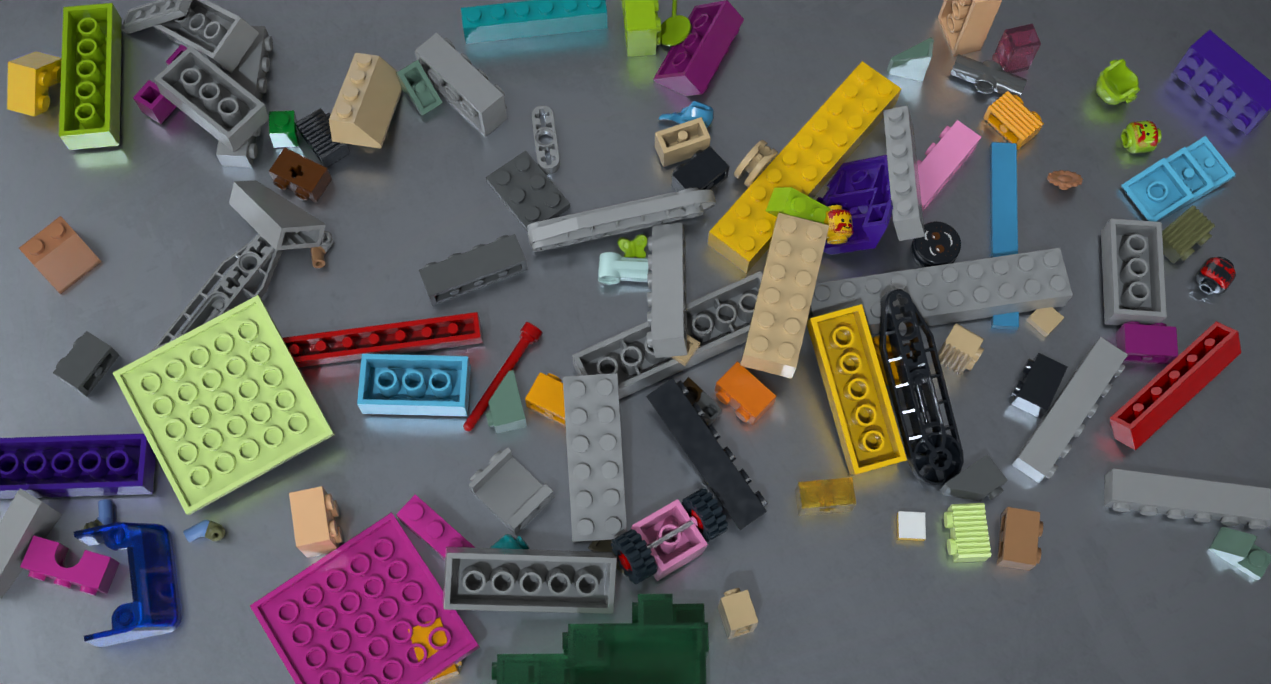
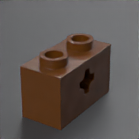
M287 148L283 149L269 170L275 186L282 190L289 189L304 201L309 199L315 203L318 202L332 180L328 168Z

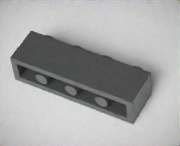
M514 234L511 236H501L495 242L487 245L479 244L473 247L472 250L462 254H452L444 261L428 263L422 269H419V272L433 306L528 269L525 256Z

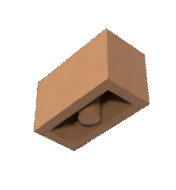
M1007 507L1001 513L997 566L1030 571L1036 564L1040 563L1041 548L1038 547V537H1041L1043 533V521H1040V512Z

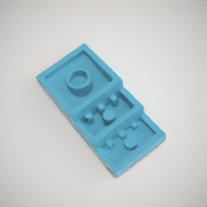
M1204 136L1189 147H1183L1166 159L1165 157L1122 184L1121 187L1147 221L1159 222L1233 179L1236 174L1209 139Z

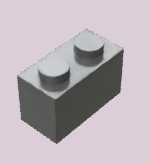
M86 331L83 336L74 342L73 348L67 356L57 363L53 374L87 397L120 355L110 345Z

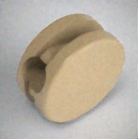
M760 140L749 151L734 172V176L738 180L746 172L749 173L744 182V185L748 188L778 155V151L767 146L768 143L764 140Z

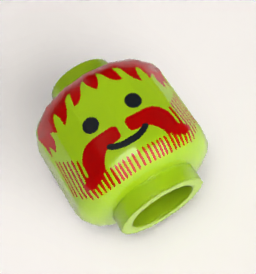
M1148 120L1130 122L1121 134L1123 147L1133 154L1154 151L1162 138L1161 130L1156 127L1154 122Z

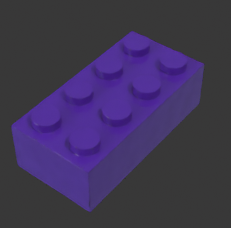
M1210 29L1190 46L1173 71L1181 81L1188 84L1200 97L1209 102L1217 112L1223 114L1237 129L1246 135L1258 126L1271 112V80Z

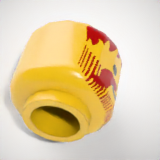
M841 205L828 206L831 209L826 212L824 224L829 225L826 238L827 243H846L848 241L847 238L853 234L852 214L842 209Z

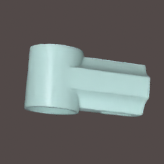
M614 252L600 254L599 282L604 284H618L620 281L648 282V259L626 258Z

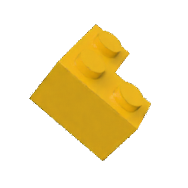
M35 51L9 61L7 109L34 117L48 111L50 105L49 87L61 82L62 58Z

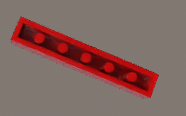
M1217 321L1110 417L1114 439L1136 451L1241 354L1239 332Z

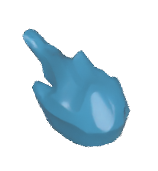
M693 101L688 107L683 108L681 113L663 114L658 120H672L682 124L702 117L707 128L714 119V110L706 104Z

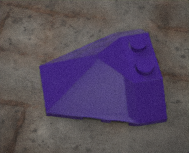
M887 155L843 163L827 184L829 190L823 198H817L816 201L827 207L841 205L842 209L852 214V236L847 238L848 241L842 244H828L826 240L824 253L833 255L876 248L888 227L893 210Z

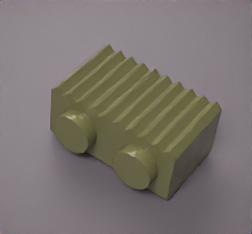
M1192 205L1162 231L1163 255L1173 264L1179 259L1184 262L1195 252L1193 247L1196 244L1201 247L1212 237L1209 232L1215 227V224L1211 223L1207 216H1204L1199 209H1196V206Z

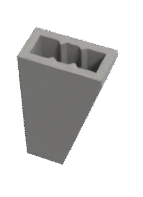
M256 180L234 181L229 204L275 250L320 247L325 229V224Z
M21 488L16 493L0 522L1 599L23 570L20 566L33 535L46 538L62 516L61 513Z

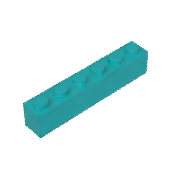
M529 0L461 8L466 44L608 29L606 0Z

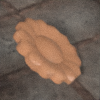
M1068 170L1053 171L1047 176V180L1053 183V185L1059 186L1061 190L1077 187L1083 182L1081 175Z

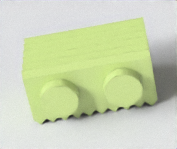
M984 503L951 504L947 512H944V526L950 529L951 539L947 540V551L949 555H953L954 563L983 562L991 557Z

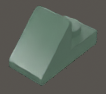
M418 60L396 72L403 92L409 95L420 115L426 114L443 103Z
M1226 527L1220 528L1208 549L1255 580L1262 578L1271 562V554L1254 544L1257 536Z

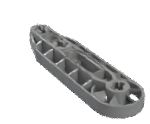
M689 188L679 192L661 194L534 222L527 226V234L532 251H545L645 229L653 225H662L682 219L703 215L705 210L714 207L716 200L712 190Z
M258 234L250 243L224 260L152 351L246 302L248 298L251 299L257 295L262 298L267 292L278 260L282 255V250H275ZM257 264L254 269L247 270L249 266ZM233 265L224 276L223 273L227 270V268ZM220 279L221 281L217 284V286L213 289V291H212V292L210 293V295L208 296L207 293L211 290V288L215 285V283ZM263 280V283H262L261 287H260L259 290L255 293V295H253L252 293L254 292V290L257 288V286H258V285L261 283V281ZM204 299L205 301L202 303V305L198 308V310L194 313V315L191 316L192 312L196 309V307H197V306L200 304V302ZM188 319L189 321L186 323V325L183 327V329L179 332V334L175 337L174 335L176 334V332L180 329V327H181V326L184 324V322Z

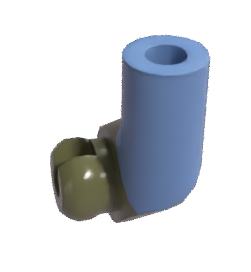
M104 499L98 501L99 517L94 522L91 521L85 524V535L92 538L101 537L113 525L112 500Z
M203 520L184 530L183 533L189 543L202 536L217 542L225 536V529L221 524L210 520Z

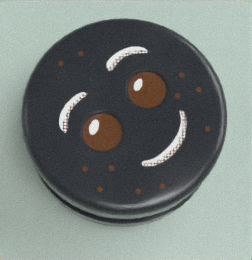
M934 221L924 224L925 237L914 238L911 244V254L914 261L922 268L954 263L961 250V239L957 231L952 226L943 222Z

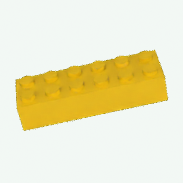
M862 304L807 320V328L849 474L856 475L906 461V454Z

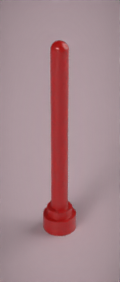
M525 322L521 328L520 341L463 425L465 431L470 432L473 430L489 406V400L508 371L513 370L527 347L533 345L534 342H538L543 332L535 325Z

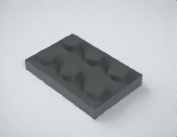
M524 151L486 177V182L527 232L529 224L557 218L570 209L568 200L527 151Z

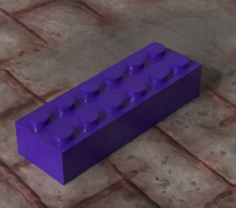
M144 433L0 438V499H14L20 488L36 498L153 494L156 455Z

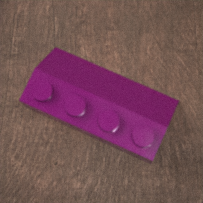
M728 0L696 5L688 17L691 23V31L684 41L671 47L653 78L656 83L685 96L702 95L707 90L711 78L717 72L721 60L729 51V46L734 37L739 33V28L744 21V18Z

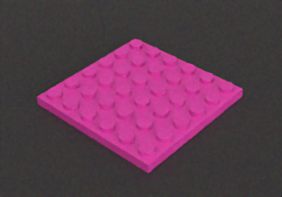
M392 512L250 605L295 684H428L434 677L480 648L457 611L444 610L442 588ZM437 618H440L443 627L433 629L428 638L431 647L438 650V652L428 658V652L423 645L418 643L412 644V627L418 625L429 627L434 624ZM438 631H444L447 637V643L441 647L435 646L432 642L433 635ZM414 647H420L424 651V657L420 662L417 660Z

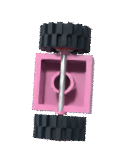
M701 488L684 498L682 504L677 499L633 524L629 531L611 541L612 552L616 555L620 568L624 570V574L626 577H629L631 582L639 584L652 575L657 581L702 555L708 545L707 542L728 530V522L725 520L727 519L726 515L722 513V507L718 506V501L716 498L713 499L711 492L708 493L707 489Z

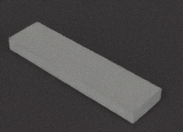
M156 0L130 9L126 14L121 30L126 34H130L186 16L192 0Z

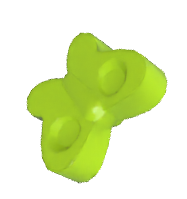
M644 234L637 235L633 240L624 237L618 239L617 243L624 252V257H646L644 248L647 244V237Z

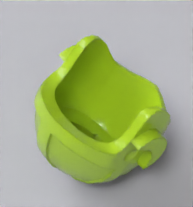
M1124 59L1111 61V65L1100 72L1096 82V93L1107 104L1117 105L1125 101L1128 104L1137 98L1136 94L1140 91L1138 77L1126 66Z

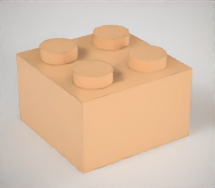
M322 486L290 492L289 497L296 547L307 558L329 554L337 549L339 543L343 542V536L340 526L337 527L335 517L339 516L337 501H333L331 493L328 494Z

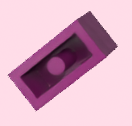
M1130 321L1124 323L1116 332L1117 348L1128 354L1123 362L1169 365L1178 356L1176 327L1167 326L1165 323L1141 325L1140 322Z

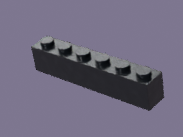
M671 378L646 397L737 527L742 530L767 512L764 506L768 503L759 490L754 493L748 484L752 480L742 468L738 471L732 463L736 458L728 446L724 449L720 446L717 440L721 436L712 424L707 427L701 419L705 414L696 402L691 405L686 397L689 391L680 380L676 383Z

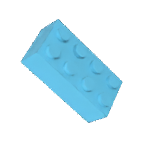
M362 354L357 405L362 414L468 416L471 375L468 356Z

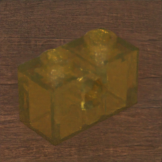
M852 477L798 482L795 489L798 516L850 512L856 505Z

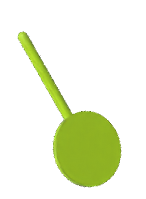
M672 0V17L661 24L660 42L665 46H674L681 43L688 37L691 31L689 19L683 15H677V0Z

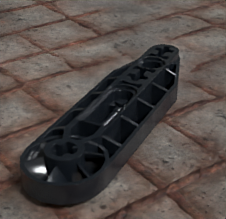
M900 289L890 290L883 295L880 301L879 351L907 460L912 473L920 481L931 485H944L961 472L964 458L934 336L910 295ZM899 300V305L894 306L893 301ZM903 313V317L896 318L895 315ZM901 322H903L907 327V331L904 336H902L899 332V325ZM919 326L926 335L929 348L924 349ZM886 335H888L893 353L892 358H888L886 350ZM910 340V343H902V341ZM912 351V356L907 359L906 354ZM930 351L935 374L930 372L926 352ZM892 361H895L900 380L898 384L894 382L890 366ZM936 377L942 396L940 400L937 399L932 380ZM896 388H902L907 409H901ZM939 404H944L949 425L944 426ZM927 411H928V413H929V417H930V420H931V421H928V417H927V413H926ZM906 413L909 415L913 434L909 436L903 414ZM920 413L923 414L924 422H922ZM932 428V432L925 431V429ZM950 429L951 435L946 434V430ZM915 439V441L911 445L910 440ZM937 454H938V455H939V458L936 459V460H935V463H934V462H933V458H936V457H937ZM923 467L930 469L923 476L919 473ZM936 471H943V480H938Z

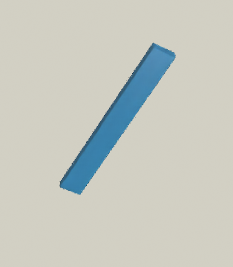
M992 142L990 145L991 258L1018 254L1017 144ZM1019 312L993 315L991 317V328L1017 330L1019 328Z

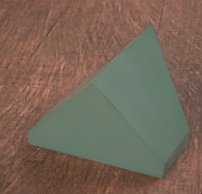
M930 37L892 57L887 72L890 75L923 82L932 58L934 40Z

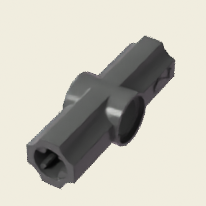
M958 54L950 73L952 76L974 83L975 88L983 93H993L995 91L1005 94L1009 91L1012 95L1020 97L1027 82L1025 78L1003 71L1002 66L997 62L984 61L982 63Z

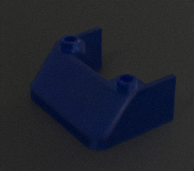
M116 522L74 531V537L88 546L104 543L114 551L127 549L133 602L122 604L114 610L111 618L112 630L85 635L84 642L102 648L170 633L179 627L182 616L171 532L165 526L151 523Z

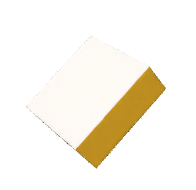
M898 511L897 540L925 541V512Z

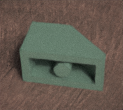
M514 370L508 371L488 402L490 411L485 412L488 426H494L496 434L527 427Z

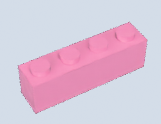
M958 120L952 127L947 125L939 136L941 140L937 144L933 142L925 152L926 158L923 161L920 159L917 161L922 212H924L973 153L981 139L980 135Z

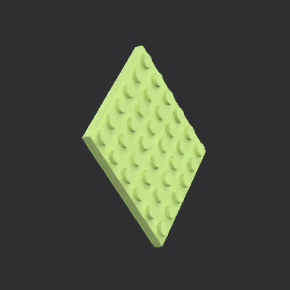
M259 295L113 372L186 515L198 511L335 435Z

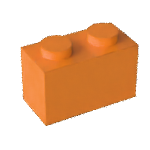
M738 361L716 382V397L723 404L731 405L736 410L735 414L743 422L748 421L752 425L774 405L776 395L745 367L740 366Z

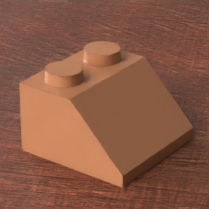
M61 216L19 247L21 252L60 294L101 263V260Z

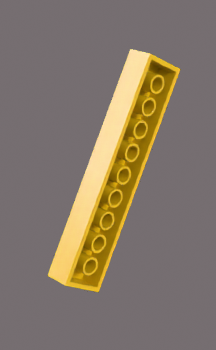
M862 61L709 231L707 244L747 274L770 246L777 217L766 212V208L774 188L792 187L813 199L884 118L883 110L894 107L901 88Z

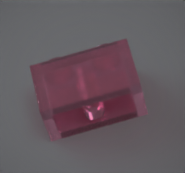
M1033 23L1004 31L993 54V61L999 63L1003 71L1012 74L1029 69L1041 45Z

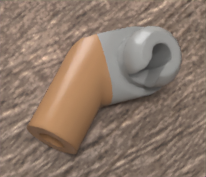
M324 231L320 247L310 248L312 265L315 268L325 266L324 255L333 244L332 234L328 231Z

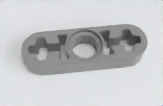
M541 105L534 108L531 113L537 162L545 174H553L560 167L554 116L551 108ZM540 115H545L546 127H541ZM543 135H549L553 140L549 144H542L539 142V138ZM545 152H550L551 165L546 163Z

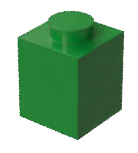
M294 110L269 111V135L274 148L299 147L298 129L295 124L297 119Z

